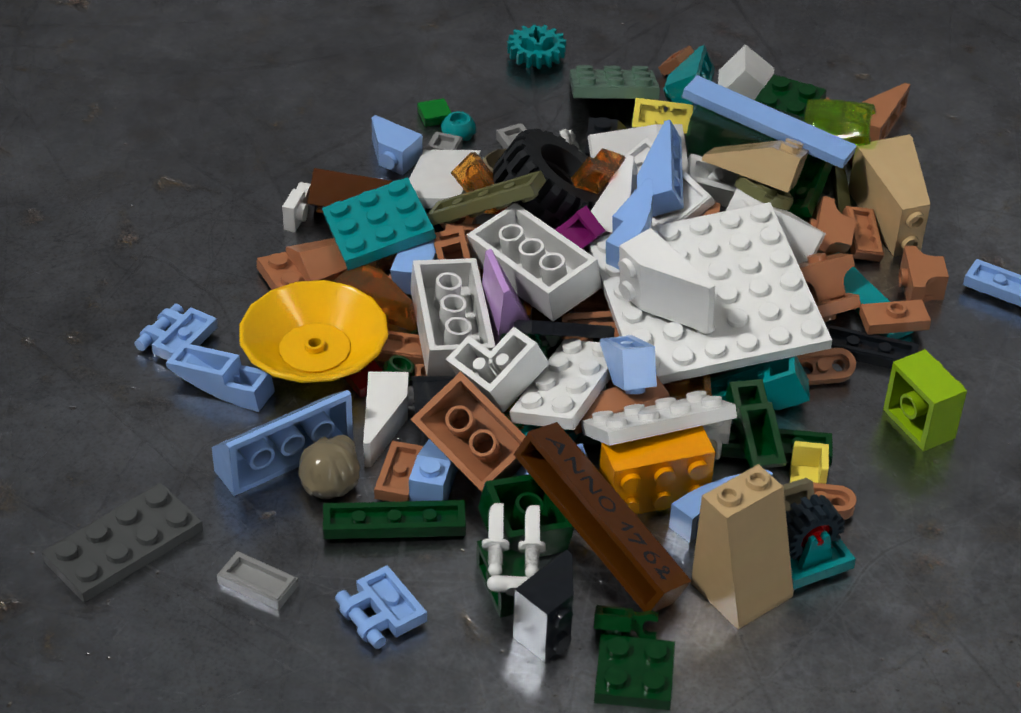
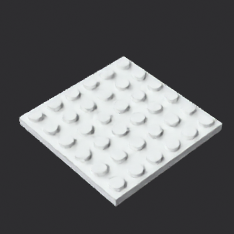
M770 202L651 226L657 234L715 285L713 331L709 333L642 311L631 301L625 300L618 287L620 284V270L606 264V240L610 235L601 236L588 246L590 255L598 259L602 289L619 336L633 335L655 346L656 376L662 384L831 349L832 338Z

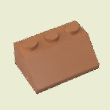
M461 371L411 418V421L481 492L483 491L485 481L510 478L522 466L513 454L526 436Z

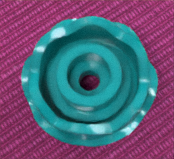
M461 111L450 113L441 124L442 133L461 136L463 141H469L477 131L474 119Z

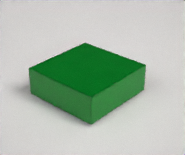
M445 98L417 103V111L425 127L441 125L444 118L451 113Z

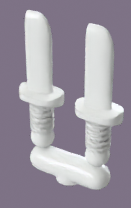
M494 503L489 510L488 539L482 540V549L488 551V572L491 575L487 580V586L491 591L505 592L508 595L514 596L515 589L539 571V553L546 551V543L540 541V505H531L525 512V541L518 543V550L525 553V574L527 577L501 575L503 571V551L509 550V541L503 539L504 503Z

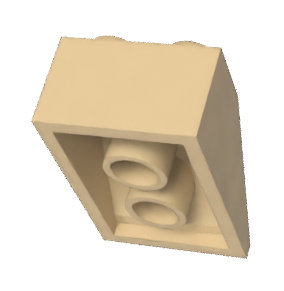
M786 138L785 142L778 140L714 147L703 155L701 161L788 193L797 185L809 150L802 148L803 143Z

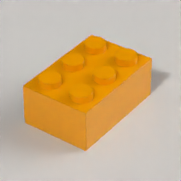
M703 426L611 446L601 442L599 472L636 515L657 510L661 511L671 508L673 502L687 493L712 482L716 452Z

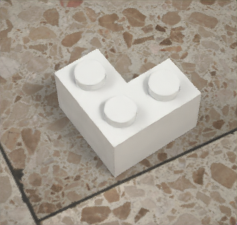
M515 327L491 351L468 335L445 359L456 375L461 371L502 412H505L550 364L538 344Z

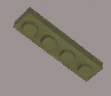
M540 170L440 200L433 206L427 216L432 226L441 223L446 225L453 224L464 216L469 215L470 218L477 217L488 209H504L511 205L512 202L519 200L523 203L529 202L539 195L538 192L546 182V179Z

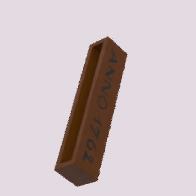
M558 422L528 432L513 455L643 612H656L673 604L691 582L686 573Z

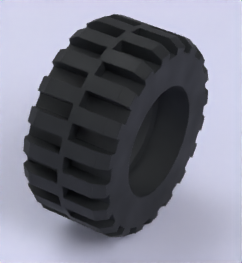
M537 128L520 132L497 160L493 168L494 184L542 171L546 182L539 190V195L529 202L523 203L519 200L512 202V204L517 203L554 230L569 220L584 206H587L591 211L608 186V181L601 175V170L591 162L587 155L582 154L579 148L566 142V139L553 135L552 132L547 130L542 132L541 129Z

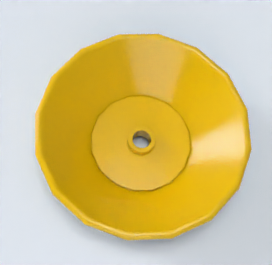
M328 280L297 281L270 290L249 306L239 324L240 347L250 362L275 378L298 383L332 382L357 373L379 356L388 338L387 316L373 297L351 285Z

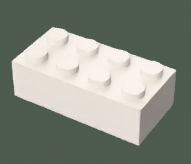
M517 203L510 205L467 234L471 256L477 259L478 266L484 270L485 251L492 249L516 294L552 321H555L602 288L598 259Z
M477 259L413 260L410 290L426 376H456L445 359L468 335L490 351L496 346Z

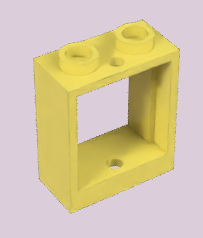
M635 98L632 127L663 124L664 121L671 120L673 124L683 125L684 134L693 135L696 106Z

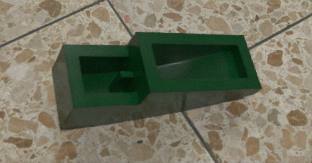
M763 379L730 382L725 396L727 402L736 404L737 418L732 419L750 467L753 468L758 464L762 468L786 466L787 461L773 404L767 400Z

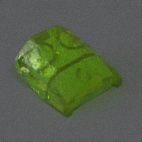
M813 99L807 102L805 123L857 146L868 145L871 143L869 134L872 115L876 113V109L873 104L865 102Z

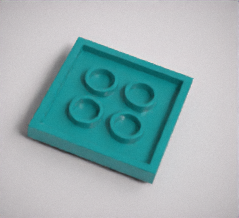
M408 177L392 181L373 190L364 191L360 195L334 202L332 205L322 208L326 222L348 271L437 238L435 230Z

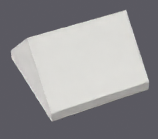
M745 44L719 69L718 84L755 100L773 76L774 67Z

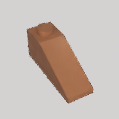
M903 83L860 102L855 108L845 140L856 145L885 139L907 106L911 84Z

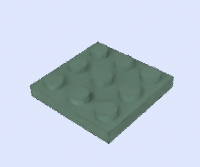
M578 65L576 69H570V84L573 98L659 99L660 87L653 70H648L646 66H632V70H621L620 66L608 65L604 66V70H594L593 66Z

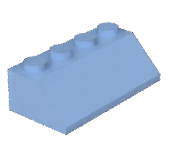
M345 390L331 394L213 446L212 455L215 473L233 496H236L298 468L303 450L322 437L332 438L336 435H347L354 441L351 393Z

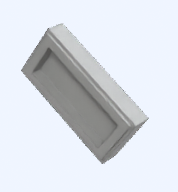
M239 551L231 557L217 574L219 584L278 611L299 586L297 577Z

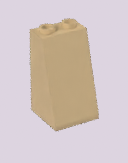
M909 134L856 144L857 147L854 153L849 181V194L858 207L874 209L880 238L893 257L903 255L904 246H917L921 251L931 203L912 136Z
M759 464L705 493L701 498L691 585L737 630L793 597L794 593L784 488Z

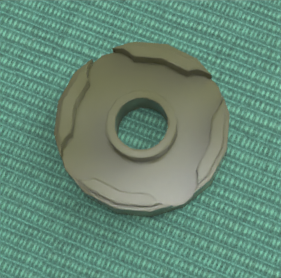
M738 175L734 184L745 194L763 203L770 202L775 208L790 210L794 201L789 192L781 191Z

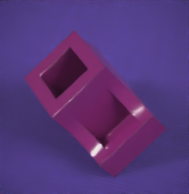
M587 206L581 208L569 220L555 229L586 252L589 244L601 237L605 232V229Z

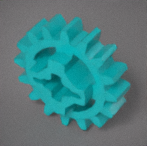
M533 24L531 28L522 26V31L515 29L513 30V35L508 36L507 53L510 54L511 60L517 59L516 64L526 63V68H530L532 65L537 67V69H541L542 65L551 67L552 62L559 64L560 58H565L566 39H563V33L556 34V28L547 30V25L541 27Z

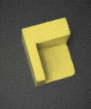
M795 441L789 468V483L808 478L813 483L826 484L829 470V444Z

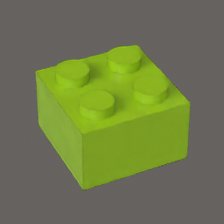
M924 349L893 362L883 410L924 452L956 438L967 390L938 360Z

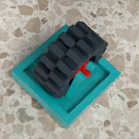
M817 494L811 495L810 500L806 496L801 498V503L798 505L796 502L790 505L792 509L790 511L786 510L793 590L854 569L856 558L840 539L841 536L839 535L844 533L845 528L843 525H845V521L829 499L823 495L818 497Z

